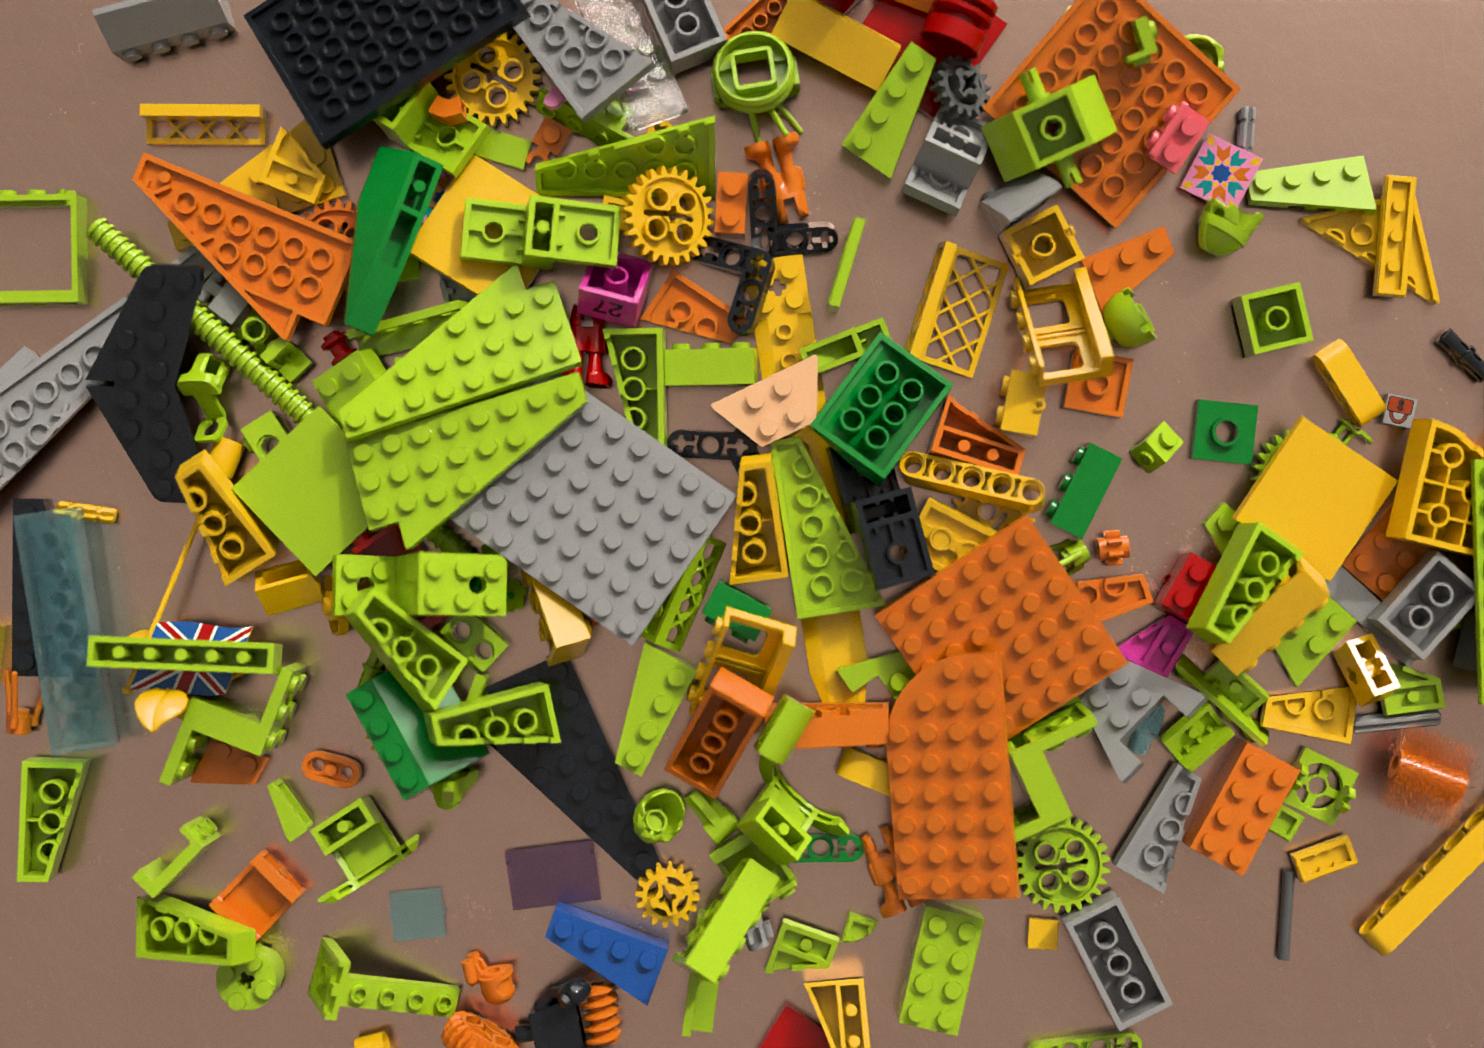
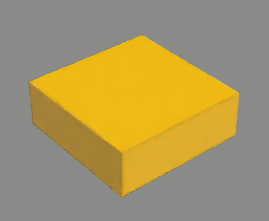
M1028 917L1026 947L1028 949L1057 950L1059 920L1057 918Z

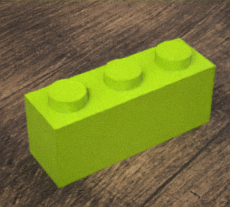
M749 342L732 343V348H720V343H702V349H690V344H672L673 349L664 350L665 386L753 385L758 382L757 349L754 347L750 348Z

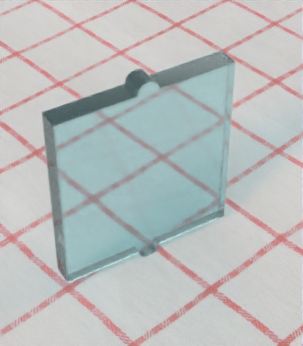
M441 887L389 893L391 908L389 920L392 921L394 942L447 935L444 917L447 910L443 908Z

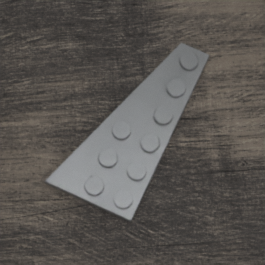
M521 0L531 17L515 26V31L584 123L589 121L657 66L650 58L639 54L624 42L621 43L603 29L577 13L561 6L556 0Z

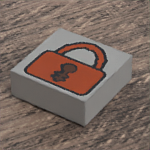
M1390 393L1385 394L1384 403L1386 411L1380 415L1379 423L1410 429L1418 399Z

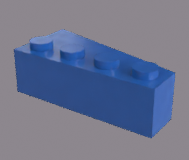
M560 901L556 905L545 938L648 1006L668 951L669 941Z

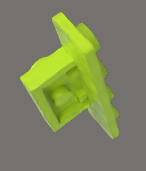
M542 88L539 91L535 107L538 112L568 127L573 132L592 140L597 145L603 146L633 138L632 135L624 132V129L632 119L634 110L614 100L584 123L567 100L559 109H548L544 98L549 90Z
M1182 653L1175 665L1179 677L1183 681L1193 684L1200 693L1207 697V702H1212L1216 705L1227 721L1230 723L1234 722L1239 726L1244 736L1250 742H1256L1260 747L1264 748L1268 744L1269 732L1266 728L1259 727L1260 723L1250 714L1269 699V693L1245 671L1236 676L1221 660H1217L1203 672Z

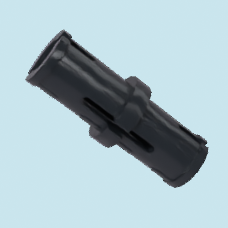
M1451 328L1443 332L1436 342L1455 359L1454 363L1457 366H1462L1477 382L1481 383L1484 380V360L1476 353V348L1465 343Z

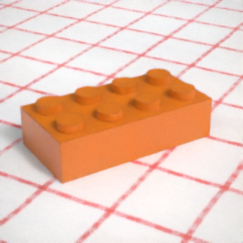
M754 0L723 29L727 39L729 40L737 34L748 31H762L771 34L788 0Z

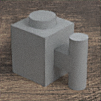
M215 269L204 283L198 299L206 303L211 295L215 296L208 306L209 309L215 312V320H220L223 326L229 327V325L240 328L250 315L252 306L228 281L224 286L220 285L224 277Z

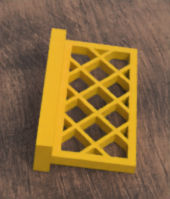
M949 241L939 243L904 349L924 363L967 378H973L1009 265L960 248L957 244ZM961 255L968 258L973 270L959 276L955 267L957 256ZM976 261L983 263V265L978 267ZM987 266L1000 269L996 281L987 286L980 270ZM975 273L982 289L968 295L962 279ZM951 274H953L955 279L950 281ZM957 282L964 298L950 305L945 293L948 286ZM992 287H994V288H993V291H992V294H991L990 291H989V289L992 288ZM984 292L989 303L985 311L977 314L971 298ZM966 301L973 317L959 323L952 308ZM942 302H943L944 305H945V308H943V309L940 310L941 305H942ZM948 311L954 327L941 333L936 323L937 317L941 313ZM982 316H984L983 322L980 320ZM975 320L979 334L976 339L968 342L961 327ZM933 330H934L936 336H934V337L931 338L932 333H933ZM957 330L963 345L950 352L943 336ZM938 339L945 355L937 359L925 356L929 343ZM975 344L974 349L972 351L970 346ZM963 349H966L970 357L967 370L957 367L952 355ZM947 358L950 364L942 362V360Z

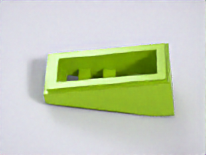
M278 778L267 785L286 839L291 843L313 827L314 823L282 778Z

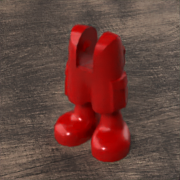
M574 303L569 325L581 361L583 354H588L585 385L595 389L612 388L613 380L610 375L604 372L601 356H604L609 351L602 330L606 329V320L592 317L593 327H582L584 315L577 313L578 303ZM582 366L561 372L563 376L579 372L583 381Z

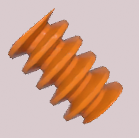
M608 979L587 981L591 987V995L588 997L589 1001L581 1004V1009L590 1010V1013L582 1016L583 1021L591 1022V1025L584 1028V1032L592 1033L593 1036L585 1039V1044L605 1046L616 1043L620 1040L618 1037L622 1034L621 1028L617 1026L620 1023V1016L616 1014L619 1011V1005L615 1003L618 995L617 992L613 991L617 986Z

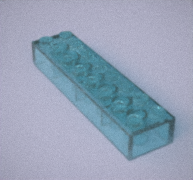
M83 507L15 515L13 520L51 755L55 756L115 746L120 742L109 668L86 666L89 636L104 635Z

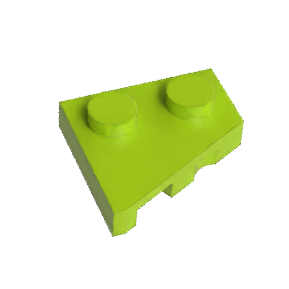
M1389 663L1401 687L1386 699L1380 700L1383 716L1446 708L1441 678L1427 673H1419L1415 669Z

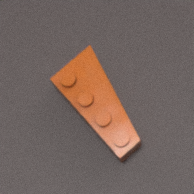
M889 702L802 703L813 709L815 714L794 749H816L823 747L846 749L860 745L876 749L884 747V744H889ZM778 703L770 704L765 714V725Z

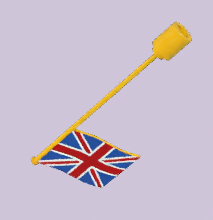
M222 437L220 442L213 444L209 454L225 475L232 479L245 446ZM195 519L146 638L248 642L254 626L226 628L190 621L159 622L197 533L198 523ZM133 669L126 687H122V692L125 695H130L134 692L133 690H148L151 688L166 690L167 688H172V690L177 689L187 694L199 696L223 695L227 693L235 673Z

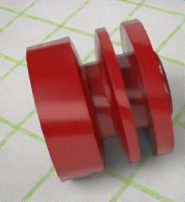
M934 0L932 6L937 12L928 13L920 32L921 38L931 46L950 55L957 56L961 54L962 58L965 59L968 57L977 59L986 39L981 30L990 29L993 22L991 18L995 17L998 10L997 4L993 0Z

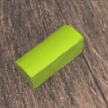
M783 694L753 745L757 753L774 762L785 765L815 711L790 696Z

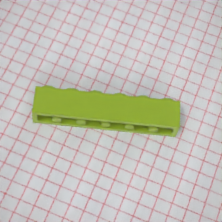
M89 636L86 666L279 675L282 664L283 645L258 642Z

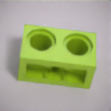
M454 616L440 631L445 636L442 640L455 650H460L468 659L466 664L476 672L479 669L483 673L487 671L511 646V643L482 616ZM459 622H464L469 626L470 634L467 638H462L457 634L456 626ZM481 642L491 646L492 654L489 658H483L479 655L478 646Z

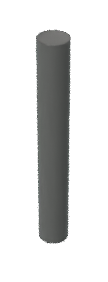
M1288 869L1283 870L1277 953V959L1284 961L1290 959L1295 871Z

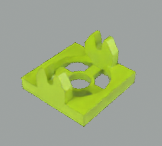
M1302 746L1293 767L1300 770V773L1284 803L1334 826L1339 813L1344 814L1351 808L1349 801L1356 798V790L1352 787L1359 773ZM1321 764L1318 773L1308 776V766ZM1331 769L1335 771L1339 778L1340 791L1329 787L1327 776ZM1315 777L1322 778L1325 784L1323 791L1318 794L1312 793L1309 789V782ZM1304 784L1307 795L1302 802L1296 791ZM1327 795L1335 799L1333 803L1326 807L1313 808L1316 798Z

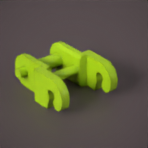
M1341 418L1339 421L1342 425L1333 434L1328 432V434L1342 442L1338 437L1347 429L1351 434L1342 442L1345 445L1355 435L1364 438L1367 444L1373 442L1372 438L1361 428L1355 429L1350 424L1351 421L1349 419L1346 421Z

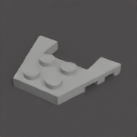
M1130 661L1124 667L1095 684L1080 700L1094 715L1098 726L1093 728L1118 778L1124 784L1144 764L1123 745V742L1165 699H1168L1188 719L1208 701L1207 697L1202 693Z

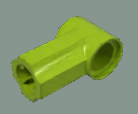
M696 788L684 797L683 800L703 822V828L716 844L719 845L739 829L737 825L740 821L717 798L714 799Z

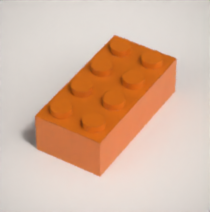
M721 666L663 770L716 799L766 714L774 696Z
M1238 738L1182 842L1191 849L1243 876L1298 777L1300 770Z

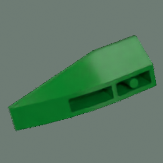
M385 146L378 147L357 202L344 325L371 337L374 336L412 250L444 165L417 152Z

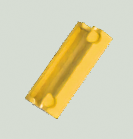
M931 496L928 497L919 515L932 565L937 571L999 532L948 505L936 501Z

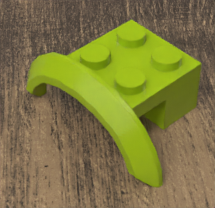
M763 755L761 756L759 771L766 785L742 817L737 827L778 867L798 861L812 840V837L807 833L810 826L832 835H849V828L840 817L824 813L805 801L786 782L779 771L778 763Z
M370 795L357 799L311 829L310 832L324 855L333 854L348 878L347 882L318 898V902L335 903L378 877L413 853L418 847L420 835L416 834L400 846Z

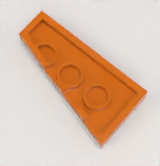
M1142 573L1073 581L1100 622L1154 602L1146 578Z

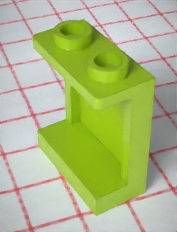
M201 816L184 824L179 831L190 841V844L169 866L159 857L139 869L132 878L154 899L172 887L221 837L217 832V826L210 819Z
M742 831L709 850L711 860L714 865H718L726 880L742 858H752L780 878L776 884L778 890L769 902L778 897L780 900H783L795 892L794 887L798 885L797 878L789 865L786 864L778 867ZM766 901L760 912H764L770 907L769 902Z

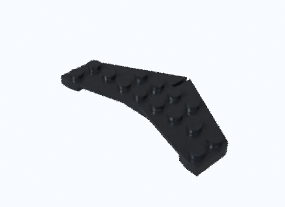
M153 263L146 266L141 271L85 379L114 381V384H88L86 388L149 491L156 500L161 502L186 503L175 476L180 464L199 453L179 395L177 382L198 296L201 295L204 283V265Z

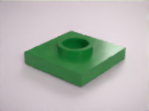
M1196 400L1190 459L1252 465L1258 405ZM1223 421H1230L1236 426L1235 438L1230 443L1221 442L1216 436V428Z

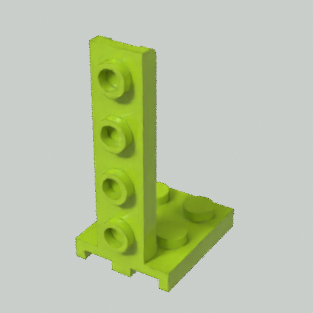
M322 937L307 994L324 1020L336 1021L340 1006L451 1017L455 1012L461 991L458 986L349 973L351 965L349 958L333 938Z

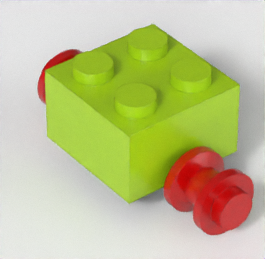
M335 330L323 338L325 342L321 345L323 351H331L334 359L331 362L333 367L311 382L335 422L344 430L338 411L385 373L386 369L373 348L350 349L346 343L348 339L347 333H340L339 330Z

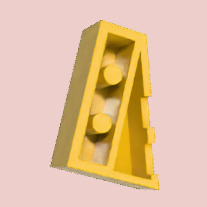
M864 978L804 983L831 1048H871Z

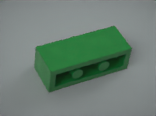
M1091 442L1085 443L1084 447L1079 446L1072 458V462L1075 465L1071 473L1066 472L1060 481L1058 488L1062 491L1057 501L1052 499L1046 509L1045 515L1048 516L1046 523L1077 539H1083L1123 458Z

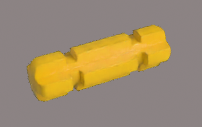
M59 501L57 503L56 515L58 517H72V519L91 522L100 521V523L114 524L116 522L117 510L115 508H101V506L81 503L73 504V502Z

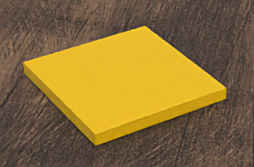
M474 154L457 178H453L420 228L410 255L477 296L512 266L460 259L466 197L527 205L530 195H540ZM489 225L485 228V234L491 239H498L502 235L501 229L496 225ZM518 266L525 289H528L540 269Z
M1299 416L1232 518L1239 523H1262L1303 552L1304 555L1302 557L1326 580L1331 581L1398 480L1305 417Z

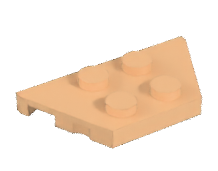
M813 355L711 404V406L761 447L767 446L811 425L817 417L818 357Z

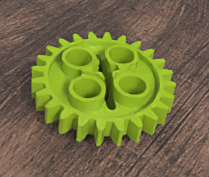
M1069 817L1063 825L1056 828L1048 827L1040 831L1036 838L1026 841L1025 844L1016 843V847L1022 851L1021 854H1017V862L1020 863L1018 865V874H1022L1019 876V885L1026 884L1021 891L1024 895L1032 893L1030 901L1033 904L1041 899V908L1043 910H1046L1050 904H1052V909L1055 913H1058L1060 906H1063L1065 911L1070 913L1072 904H1075L1079 910H1082L1081 901L1085 899L1088 903L1092 904L1090 894L1093 892L1096 895H1101L1097 885H1107L1108 883L1101 877L1102 874L1111 872L1108 867L1103 865V863L1111 860L1110 857L1101 854L1108 847L1105 843L1097 844L1101 839V835L1099 833L1090 835L1093 827L1087 824L1082 828V820L1079 818L1071 824ZM1072 841H1080V850L1075 854H1069L1067 851L1068 845ZM1045 844L1052 847L1050 855L1045 858L1038 857L1039 848ZM1063 858L1067 863L1063 864V869L1059 870L1056 865L1060 864V859ZM1084 858L1087 859V862L1083 864L1073 863L1076 861L1083 860ZM1038 864L1049 865L1042 867L1040 869H1035V866ZM1083 870L1085 872L1084 879L1079 883H1073L1071 881L1073 873ZM1048 874L1055 875V882L1052 886H1042L1041 883L1044 876Z

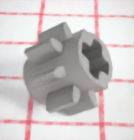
M761 916L759 922L753 928L750 927L744 936L748 951L759 950L769 945L768 938L773 937L770 920L763 921Z

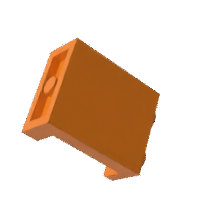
M265 848L209 903V906L213 909L212 913L255 929L256 941H258L308 889Z

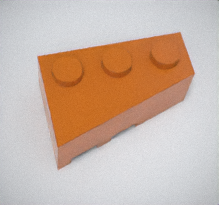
M948 394L942 402L927 454L1019 475L1026 449L997 428H992L978 418L977 414L964 408L955 401L956 399Z

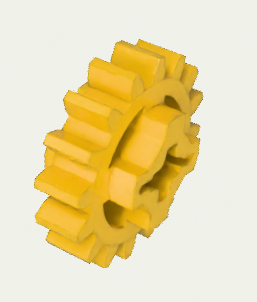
M668 861L667 868H662V865L658 862L656 863V871L653 872L651 869L645 870L647 879L644 877H639L638 884L643 888H635V896L641 897L636 901L637 908L645 907L642 911V917L645 918L651 915L652 925L661 920L663 928L667 927L668 921H673V924L677 927L679 926V918L682 917L686 921L689 920L688 910L692 912L697 910V905L692 901L700 900V894L695 892L699 888L698 881L690 882L693 878V873L689 871L684 874L682 864L677 869H674L672 861ZM669 877L676 878V879H678V880H680V881H677V882H676V881L670 879ZM657 880L655 889L650 890V893H648L651 884ZM663 885H665L669 894H672L671 903L669 898L663 894ZM685 896H687L684 904L678 908L677 905L680 900L685 899Z

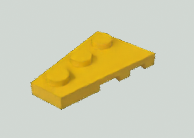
M1350 687L1271 696L1262 705L1259 727L1348 745L1351 744L1357 700Z

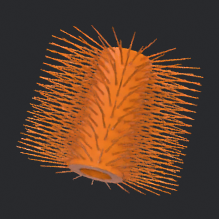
M1422 727L1416 738L1413 731L1409 742L1411 734L1408 731L1409 737L1407 734L1405 741L1403 738L1402 746L1400 737L1399 750L1398 746L1396 752L1393 749L1394 755L1391 758L1390 764H1383L1389 765L1387 770L1388 778L1383 784L1384 786L1387 782L1385 788L1387 790L1389 788V791L1391 790L1388 800L1391 804L1393 802L1394 806L1396 803L1399 806L1401 804L1400 813L1404 806L1405 810L1409 808L1408 816L1412 811L1411 807L1414 801L1413 807L1417 811L1416 819L1420 812V820L1424 813H1427V815L1425 814L1424 822L1429 813L1431 818L1433 815L1436 816L1438 807V819L1441 820L1442 818L1444 822L1443 818L1447 809L1445 815L1446 827L1449 809L1452 820L1454 807L1456 806V819L1457 803L1459 802L1460 813V800L1463 801L1464 794L1468 796L1465 793L1467 788H1474L1468 787V782L1472 781L1468 779L1470 777L1468 774L1473 770L1471 768L1468 772V766H1471L1473 761L1470 764L1468 762L1467 766L1466 763L1464 764L1467 755L1469 757V754H1466L1467 745L1463 752L1461 749L1463 744L1458 750L1459 742L1454 749L1453 746L1450 747L1452 737L1447 745L1442 744L1441 741L1438 742L1437 738L1439 739L1440 734L1436 737V741L1428 737L1429 742L1427 743L1425 735L1427 732L1423 734L1424 727ZM1405 799L1406 803L1404 806H1402L1403 800Z

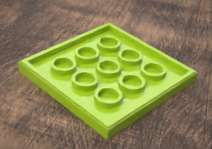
M321 406L313 410L231 488L315 577L333 561V555L341 554L369 528L346 445L349 441L344 430Z

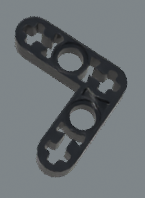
M757 169L748 177V197L752 247L762 249L771 256L827 252L836 247L838 244V234L836 227L830 222L820 221L778 225L776 189L773 175L766 169ZM761 178L767 183L764 187L765 198H759V188L756 185L758 184V179ZM761 206H766L772 211L771 216L765 220L758 219L755 216L756 209ZM761 228H767L768 239L771 240L768 242V246H762V243L759 242L762 240ZM823 231L828 232L827 242L821 241L820 236ZM807 232L812 234V244H808ZM790 233H800L803 236L802 242L798 245H790L786 241Z
M703 237L712 250L719 252L717 257L715 254L705 253L703 257V254L700 252L701 248H698L700 255L694 258L699 263L741 274L728 315V325L733 332L740 336L751 335L758 325L775 271V261L768 252L762 249L715 237ZM732 250H738L740 252L739 261L734 265L727 264V254ZM763 258L767 265L766 267H761L758 272L754 264L755 262H760ZM750 275H752V276L755 277V278H756V276H758L759 278H761V279H763V280H762V282H759L758 280H756V279H754V278H749V277H750ZM751 285L757 286L759 289L757 298L751 301L746 300L744 297L746 288ZM743 303L745 306L754 309L753 311L749 310L748 308L747 310H745L743 307L740 306ZM745 314L749 323L748 325L743 324L740 329V325L736 321L738 318L742 319Z

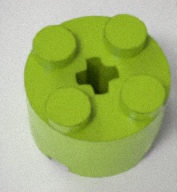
M256 943L255 961L235 966L220 965L216 971V985L221 998L228 1004L229 1008L236 1011L254 1010L263 1006L274 996L282 984L285 974L283 960L273 948Z

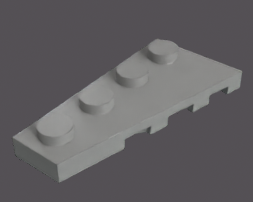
M1173 762L1112 863L1164 894L1167 887L1165 882L1169 870L1173 869L1176 860L1174 854L1178 842L1182 841L1185 832L1183 827L1187 815L1191 814L1202 778L1192 772H1188L1184 767Z

